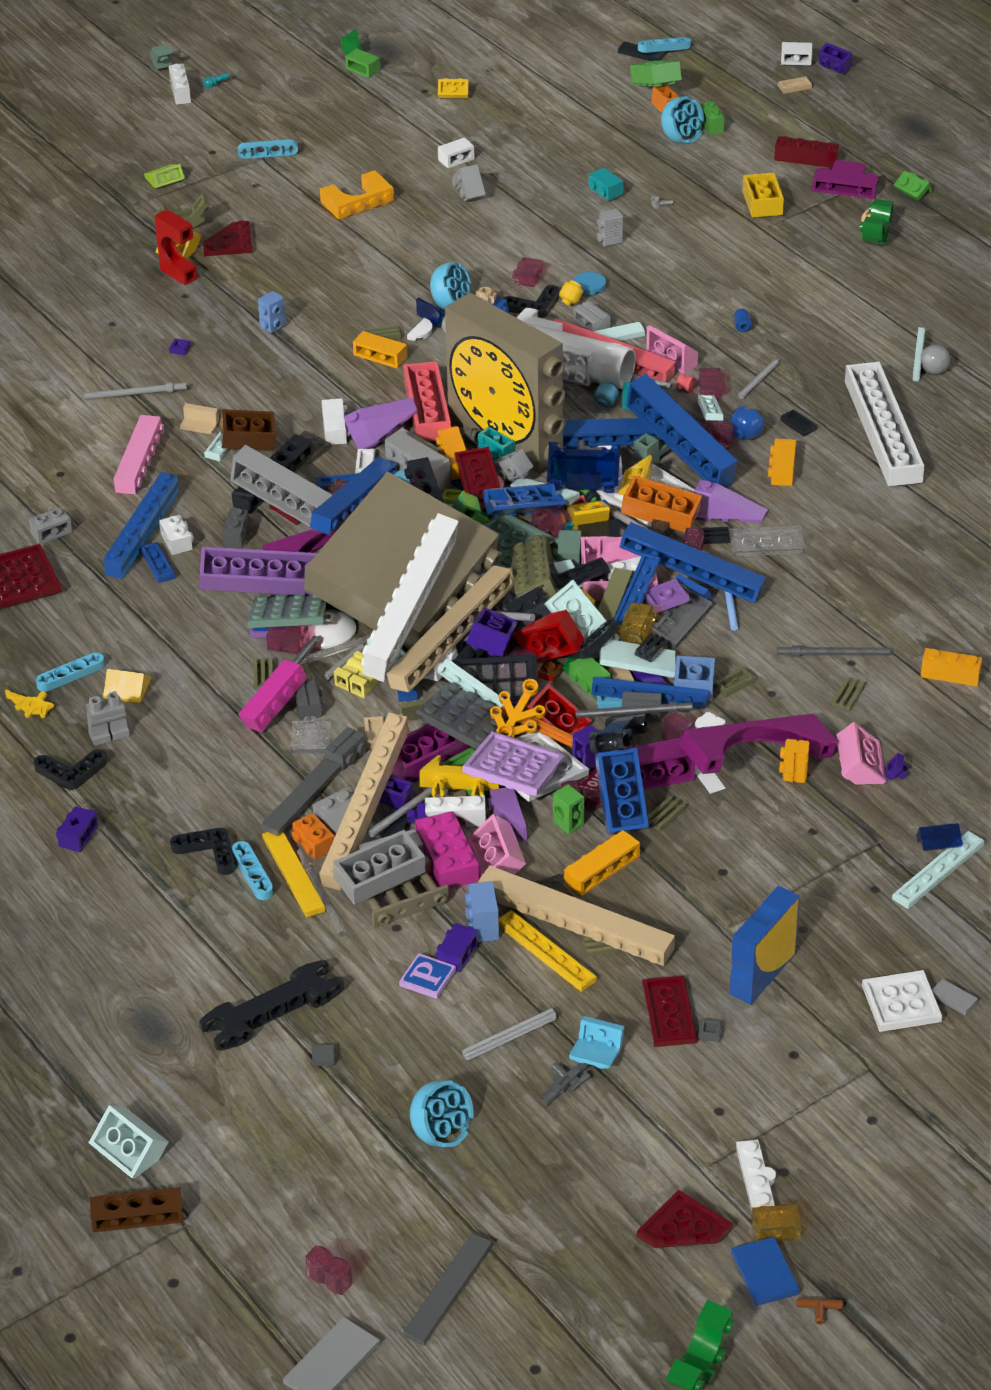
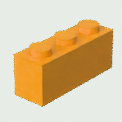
M362 331L353 341L354 356L398 369L407 359V344Z
M775 438V444L771 445L768 478H771V485L792 486L796 440Z
M925 648L921 677L978 687L982 657Z

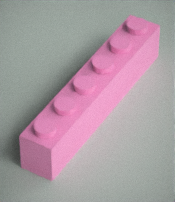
M140 415L114 476L116 493L136 494L138 488H141L142 478L146 476L147 466H150L151 457L155 454V447L159 444L160 435L164 432V424L161 423V417Z

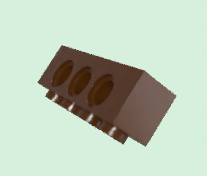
M180 1187L90 1197L93 1233L184 1223Z

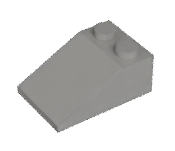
M347 788L313 804V814L335 836L353 796ZM372 821L361 844L381 838L379 833L374 837L368 835V830L374 827Z

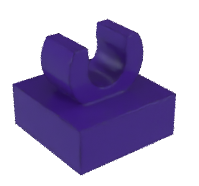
M897 753L887 763L885 777L889 780L896 776L904 779L908 775L905 771L909 766L904 763V756Z
M417 803V811L407 810L408 823H415L417 819L426 818L425 803Z

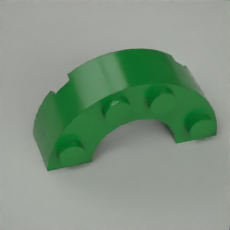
M874 199L873 203L869 205V214L871 215L870 217L866 216L860 224L862 241L864 243L885 245L890 230L888 226L892 220L894 201Z
M707 1299L697 1318L695 1332L687 1351L680 1360L675 1359L665 1378L668 1384L681 1390H702L706 1383H712L716 1373L714 1369L717 1363L721 1364L726 1355V1351L723 1349L728 1335L732 1333L736 1321L732 1320L733 1310Z

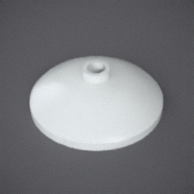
M327 609L323 624L301 625L300 628L301 636L306 643L315 635L319 638V641L314 647L322 649L337 648L349 643L354 638L357 630L353 617L337 609Z

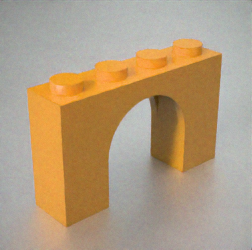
M374 170L361 175L362 189L366 193L347 195L332 184L320 188V201L340 220L393 202L394 188Z

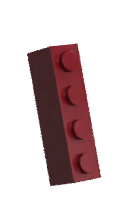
M778 136L775 143L774 160L833 168L835 160H839L840 144Z

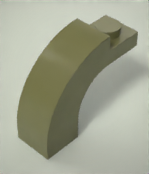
M202 193L197 201L186 210H174L162 204L154 215L168 209L191 223L194 228L205 220L204 212L209 208L208 196Z

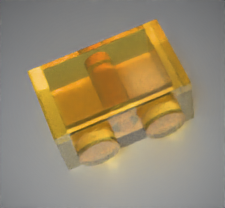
M797 1204L752 1208L751 1225L755 1242L775 1237L777 1242L800 1240L801 1222Z

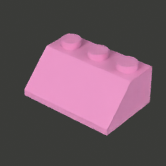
M650 325L647 326L646 351L676 361L675 370L683 374L698 366L697 351Z
M855 722L836 734L843 777L856 785L884 784L886 777L880 741Z
M495 814L488 818L467 838L477 860L480 877H482L489 865L515 875L526 864L511 823Z

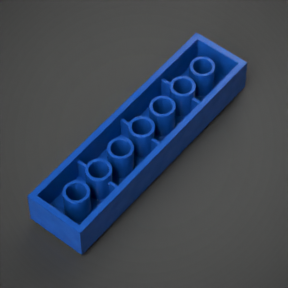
M647 374L630 382L626 406L701 479L718 483L725 488L732 485L737 466L736 458Z

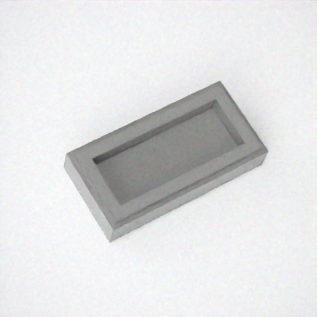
M944 979L932 989L935 999L965 1016L978 1003V998Z

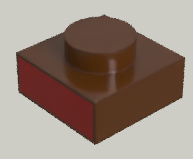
M545 660L537 671V677L555 683L563 671V666Z

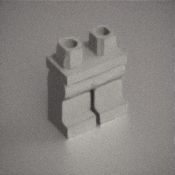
M117 691L109 692L107 699L101 700L98 696L89 698V703L86 704L88 731L94 746L111 742V737L114 741L130 736L125 706Z

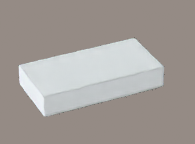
M358 449L355 473L361 472L375 460V449Z

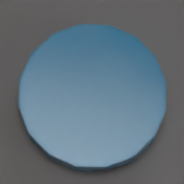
M584 272L574 278L575 282L582 285L583 295H595V292L601 293L606 288L605 277L596 272Z

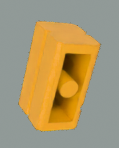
M787 739L785 747H781L780 758L784 759V761H780L779 773H783L784 781L806 782L809 756L808 741Z

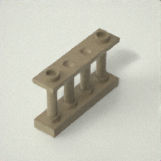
M428 856L425 857L424 873L383 891L387 894L392 904L381 907L375 896L367 899L374 910L372 911L374 928L449 901L447 884L437 887L430 877L431 860ZM422 879L430 891L419 894L411 882ZM404 885L411 897L400 901L393 889Z

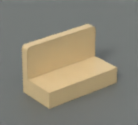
M185 403L183 407L184 419L180 424V429L213 434L219 424L218 409Z

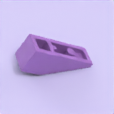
M505 787L490 790V798L487 799L488 810H492L493 814L510 822L515 836L522 842L527 841V827L514 789Z

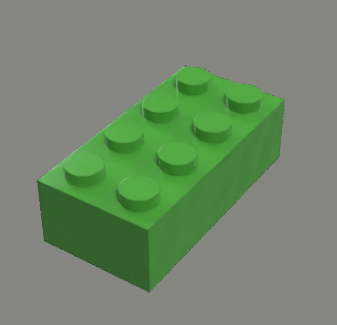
M651 61L630 65L632 83H637V86L655 87L662 86V84H676L677 80H682L680 61Z

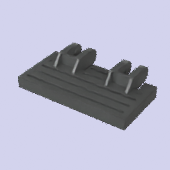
M683 584L681 586L689 595L690 601L656 614L653 610H648L646 617L644 616L640 619V624L644 626L643 630L645 632L655 634V638L661 637V641L664 639L668 640L667 646L672 649L677 647L713 604Z

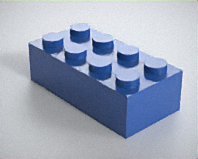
M637 748L597 753L595 755L606 834H617L622 830L631 832L647 829L649 824Z

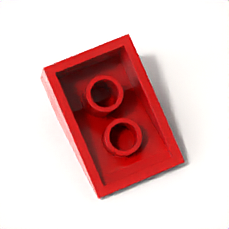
M567 609L551 613L513 633L526 656L536 655L537 662L577 653L585 639Z
M549 683L524 710L533 709L537 705L544 706L545 716L539 720L571 735L587 727L592 722L589 717L576 718V711L579 709Z

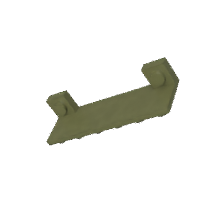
M545 534L541 536L536 535L525 543L515 544L511 548L515 594L519 595L542 586L545 595L549 594L550 598L557 593V588L549 571V562L554 560V556Z

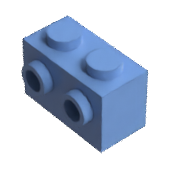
M275 291L258 299L260 326L270 333L285 326L284 297Z

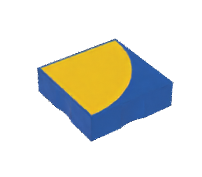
M777 886L763 901L757 911L733 935L730 995L752 1005L796 954L799 895L781 886Z

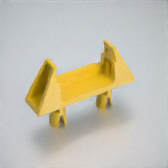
M441 755L436 756L420 770V787L432 788L431 794L433 797H436L437 792H440V797H443L444 788L472 790L471 796H477V794L484 796V791L499 789V784L490 783L485 779L472 777L462 772L463 766H440Z

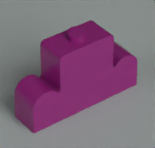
M835 160L832 170L828 168L816 169L813 176L812 191L875 199L878 176L872 173L865 174V163Z

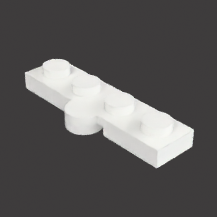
M758 1139L736 1142V1150L753 1217L775 1215L776 1208L770 1186L775 1183L776 1172L770 1167H765Z

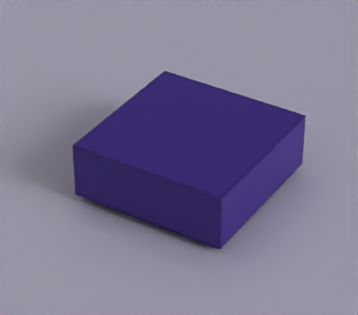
M174 339L169 347V352L186 355L191 347V341Z

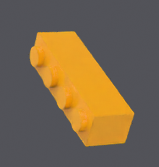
M456 426L437 430L436 444L440 449L441 455L450 460L451 480L460 479L454 453L466 451L459 428Z
M622 830L603 844L598 845L588 854L583 855L573 864L568 865L564 869V884L578 895L583 896L640 857V842Z

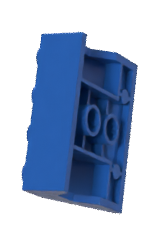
M554 483L483 489L484 511L490 517H499L501 514L514 516L523 512L533 514L535 511L552 512L565 505L563 496L561 494L556 496Z

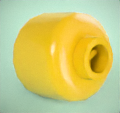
M572 280L565 282L559 293L560 298L563 299L562 303L568 306L578 304L583 294L582 285Z

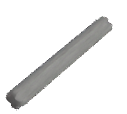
M549 1008L464 1048L462 1055L465 1060L469 1061L556 1020V1012Z

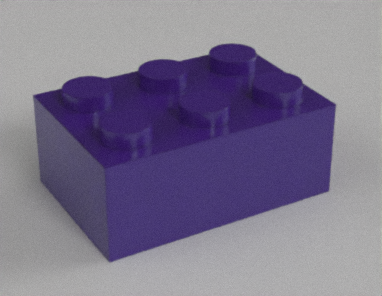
M483 607L473 623L466 643L470 644L474 649H483L492 656L502 657L511 642L518 620Z

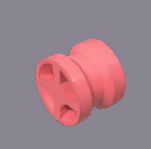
M681 373L676 382V389L680 391L683 389L687 393H691L695 386V377H687Z

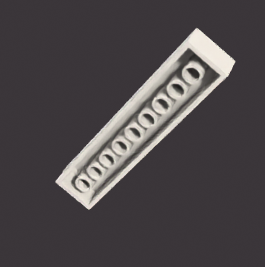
M880 362L846 365L845 384L887 485L898 486L922 483L924 474L923 461Z
M439 513L435 520L431 519L428 533L423 534L421 547L417 546L414 560L409 561L407 573H403L401 576L400 587L395 588L392 602L389 601L387 603L385 615H381L379 618L378 629L373 630L370 636V644H366L363 649L362 674L382 682L385 681L387 677L386 672L392 667L455 545L459 521Z

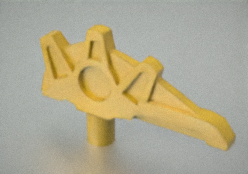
M5 690L6 698L16 704V710H23L26 718L32 715H40L41 718H45L48 711L55 707L53 703L44 701L47 697L44 691H41L37 697H25Z

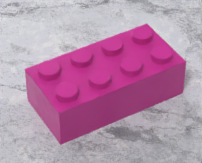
M453 811L415 820V830L423 843L424 856H428L431 860V872L438 887L447 884L448 889L479 881L477 860Z

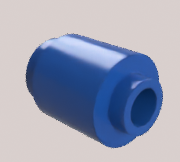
M738 309L733 317L735 327L739 332H747L752 327L750 313L745 309Z

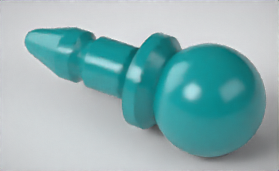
M224 73L216 78L214 75L206 77L203 85L206 88H212L218 85L217 82L227 79L231 74Z

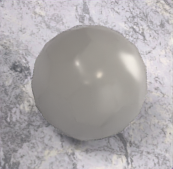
M933 344L922 351L921 366L927 373L939 375L948 369L951 358L950 353L944 346Z

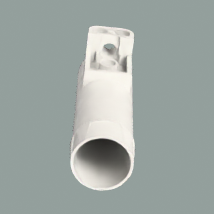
M525 308L516 317L563 343V361L565 362L563 380L589 386L591 382L598 384L612 382L620 389H623L624 382H630L636 361L633 348L563 332L562 323L538 318V310Z

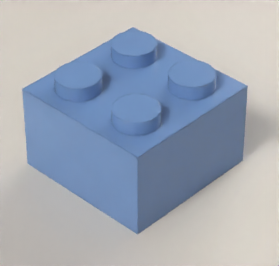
M677 656L674 686L708 690L707 700H712L715 658Z
M493 881L468 884V893H465V903L469 905V907H465L466 920H470L468 927L478 930V942L499 940L498 907Z

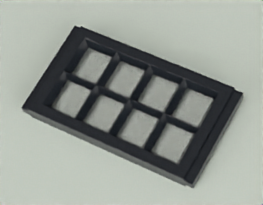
M536 655L452 660L454 664L499 695L502 691L509 692L511 702L520 700L524 693L523 682L525 680L534 679L538 683ZM538 692L536 695L531 696L528 702H532V700L538 695Z

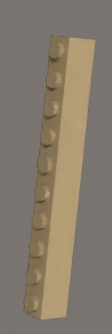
M493 565L386 672L390 688L410 692L472 629L473 623L482 608L491 609L514 586L512 569Z
M388 712L319 874L323 887L342 890L333 878V862L358 851V845L363 841L408 735L409 725L406 716Z
M489 865L478 883L493 881L496 902L503 906H508L521 913H526L540 920L555 924L576 934L591 937L597 942L601 941L615 949L623 950L634 956L649 960L652 963L664 966L674 951L675 935Z

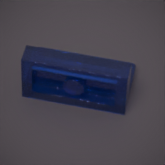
M417 298V315L423 319L430 320L433 325L441 328L445 312L429 302Z
M959 823L919 827L916 833L917 842H921L923 851L959 848L963 845Z

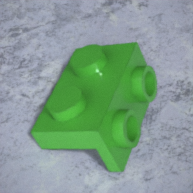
M906 171L902 173L893 185L895 189L918 201L926 191L929 193L933 191L928 180L920 179L916 174Z

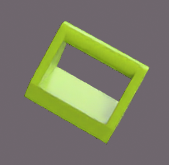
M171 164L144 173L145 178L154 188L185 179L181 164Z

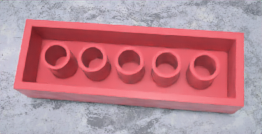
M436 361L405 364L403 369L407 398H413L418 410L412 416L415 435L427 442L436 441V437H438L437 430L451 428L438 363Z

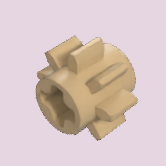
M482 287L479 291H476V296L494 304L496 293L492 292L491 288Z

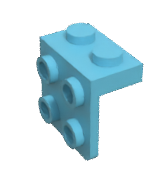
M583 1016L580 1023L579 1039L572 1048L569 1058L578 1063H587L601 1069L610 1068L622 1048L624 1026Z

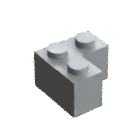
M478 164L459 168L453 175V186H456L457 191L459 190L464 202L482 199L486 195Z

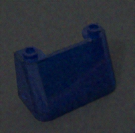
M549 442L546 483H554L555 491L574 489L614 493L618 490L620 445H611L609 450H606V447H603L602 450L567 449L565 445L561 448L558 447V442Z

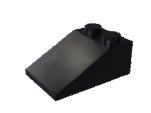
M539 587L505 604L509 612L535 615L534 621L518 620L516 626L518 630L551 614L544 604L547 600Z

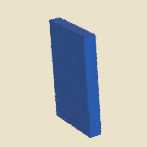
M775 1237L731 1248V1254L755 1306L799 1295L797 1283Z

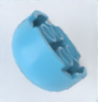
M689 96L676 97L670 100L665 105L661 115V125L665 135L676 143H692L700 138L704 114L698 101L693 100ZM690 133L693 134L689 140L682 139L684 136H689Z
M454 261L445 263L437 267L432 274L430 281L431 294L436 304L445 310L446 306L470 292L469 285L472 282L467 270L461 263L457 264Z
M438 1080L425 1084L417 1091L410 1106V1122L414 1132L423 1142L435 1147H454L469 1134L465 1130L469 1127L470 1119H473L474 1111L471 1097L463 1086H459L450 1080ZM451 1128H462L460 1135L452 1141L439 1142L435 1139L436 1137H447L451 1132Z

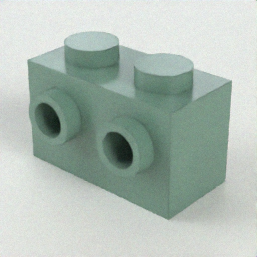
M559 530V538L555 537V548L558 549H554V560L560 562L571 559L574 567L580 566L581 531Z

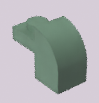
M166 45L151 48L150 57L156 70L169 68L172 65L171 48L167 49Z
M647 433L634 441L635 455L641 459L651 455L653 464L659 463V457L670 449L658 436L654 438Z

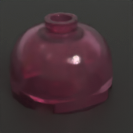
M555 507L536 509L531 514L532 522H530V525L553 537L559 538V530H565L566 520L563 513Z

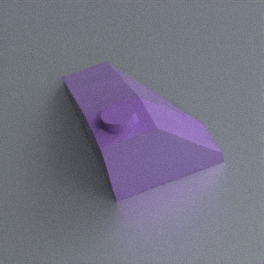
M413 398L358 409L344 416V419L357 449H369L376 446L380 442V438L385 434L389 435L392 433V429L395 426L403 424L417 413L418 410Z
M700 479L694 490V493L702 495L700 511L696 518L698 520L711 521V519H722V522H728V519H738L740 522L762 523L768 512V509L718 483Z

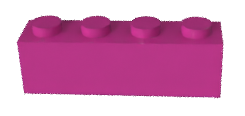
M285 659L239 712L238 715L246 727L259 732L264 731L308 678L300 664Z

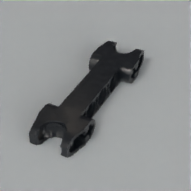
M640 713L632 716H611L607 718L605 728L602 731L589 734L591 752L621 751L631 748L633 746V737L636 734L648 732L646 714Z
M326 960L308 963L295 969L290 975V981L236 1007L231 1002L215 1007L200 1019L199 1026L202 1032L222 1031L213 1039L216 1050L222 1051L238 1047L253 1037L254 1029L308 1003L314 1008L329 1003L344 990V981L337 977L328 980L322 979L329 972V964ZM337 985V987L334 990L329 991L331 988ZM215 1019L214 1021L206 1025L208 1021ZM227 1038L224 1043L220 1044L222 1040Z

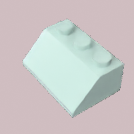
M109 1105L89 1144L127 1175L135 1179L159 1161L169 1141L126 1107Z

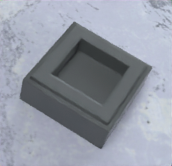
M701 1019L698 1040L720 1042L722 1021Z
M334 1044L312 1045L313 1066L334 1065Z

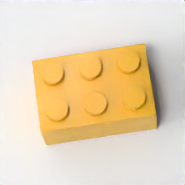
M775 173L743 175L742 192L751 218L783 215L784 198Z

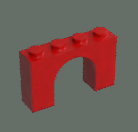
M168 209L154 215L160 270L185 286L197 280L196 265L186 260L179 253L174 242L176 241L182 245L193 239L192 224Z

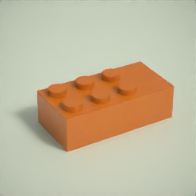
M634 475L624 494L621 514L689 534L700 511L702 495Z

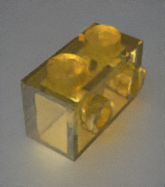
M631 602L629 609L625 612V618L619 626L618 634L623 642L640 645L648 637L657 617L652 605Z

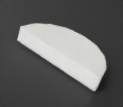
M424 318L407 334V340L416 341L417 338H428L432 334V323L430 320Z

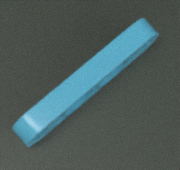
M679 37L639 41L637 50L648 53L689 49L691 47V39Z
M292 139L246 142L238 146V155L243 159L291 156L298 152V144ZM273 146H278L280 149L278 151H273L271 148ZM258 147H263L264 151L257 152L256 149Z
M91 653L42 673L36 677L37 689L47 692L99 671L105 665L104 657L101 653ZM83 667L81 670H75V668ZM60 674H66L64 677H58Z
M245 841L236 842L232 846L234 859L254 895L260 900L270 899L273 896L272 883L251 846ZM246 862H253V863H254V864L251 865V866H245V865H244ZM254 875L261 876V878L259 879H253L251 877Z

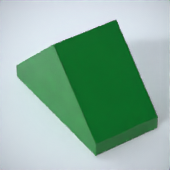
M357 29L341 38L342 52L349 54L356 48L360 49Z

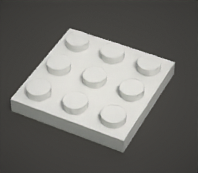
M924 970L862 980V987L879 1032L942 1022L941 1012Z

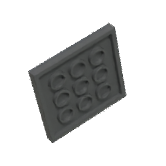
M450 681L423 704L415 717L474 749H477L487 736L498 728L495 719H492L490 716V709L495 706L492 702L478 697L474 692H466L460 688L459 684L451 683ZM502 715L504 723L506 724L509 718Z

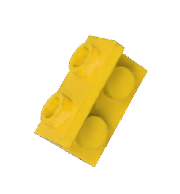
M438 79V98H468V79Z

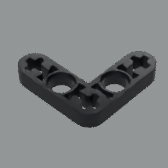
M556 285L546 286L536 301L513 296H506L503 299H507L509 312L520 314L525 308L538 310V318H544L559 298V287Z
M615 619L607 620L583 641L577 653L561 656L560 658L585 659L593 655L619 631L620 628Z
M101 749L91 751L72 768L47 755H40L34 759V768L37 773L68 790L79 788L107 764V754ZM82 768H89L88 771H81ZM54 771H62L60 774H53Z
M224 828L173 836L170 840L171 851L175 854L212 849L218 873L230 875L235 871V861L228 832ZM218 837H221L222 842H218ZM197 839L204 840L202 843L194 842ZM221 849L227 850L226 853H218ZM227 860V866H224L223 861Z

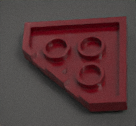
M240 220L232 222L203 242L204 257L252 253L249 221Z
M678 1189L637 1230L636 1237L653 1248L716 1244L732 1230L733 1223Z

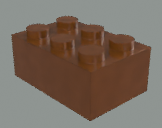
M222 409L220 421L221 447L225 449H241L244 445H247L255 450L274 451L276 439L274 412Z

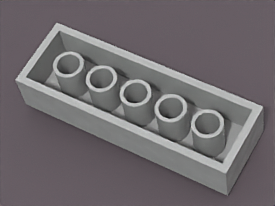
M244 445L233 457L231 482L309 527L312 512L332 496L328 491L321 489L314 483L309 482L247 445Z

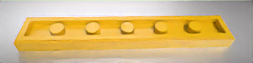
M269 832L262 833V838L304 915L310 917L325 912L322 900L284 832L279 836Z
M512 910L498 918L499 928L582 992L597 982V976Z

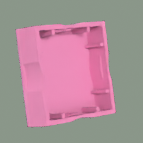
M581 537V565L600 557L607 564L640 556L619 548L622 537ZM657 571L649 588L657 586ZM603 579L600 581L588 580L583 582L582 588L595 601H601L604 589L606 590L609 581H603Z

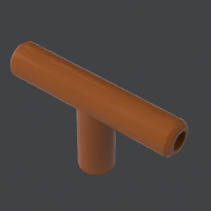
M797 1298L796 1306L815 1308V1323L822 1325L825 1322L824 1309H843V1300Z

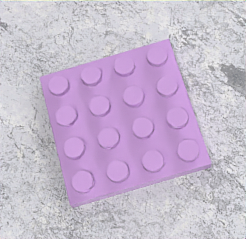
M492 731L463 765L462 772L472 777L485 779L490 783L506 786L508 789L524 792L526 795L537 796L563 763L565 755Z

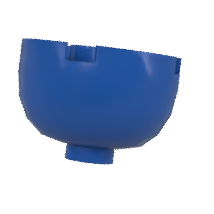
M738 406L730 418L732 432L738 439L753 440L757 438L765 429L763 425L764 419L755 410L751 409L748 411L745 409L746 406Z

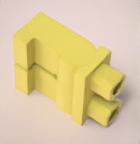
M356 651L347 664L342 668L338 667L334 671V680L336 686L347 691L351 690V693L365 699L380 681L362 674L363 666H361L364 655Z

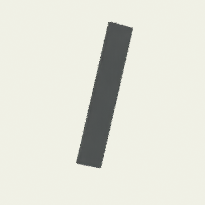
M324 758L263 821L261 830L279 836L341 771V765Z
M474 1233L470 1235L403 1331L404 1337L425 1345L491 1249L492 1241Z

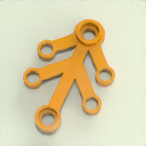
M527 679L523 682L524 693L515 709L510 701L509 692L502 691L499 694V702L504 705L509 719L505 724L500 707L494 706L490 709V716L492 719H495L498 727L495 731L496 733L508 734V737L514 738L515 735L524 732L533 734L537 731V724L533 720L527 721L524 725L514 727L516 722L532 717L541 719L545 716V708L542 705H537L533 709L522 712L530 697L538 692L536 680Z

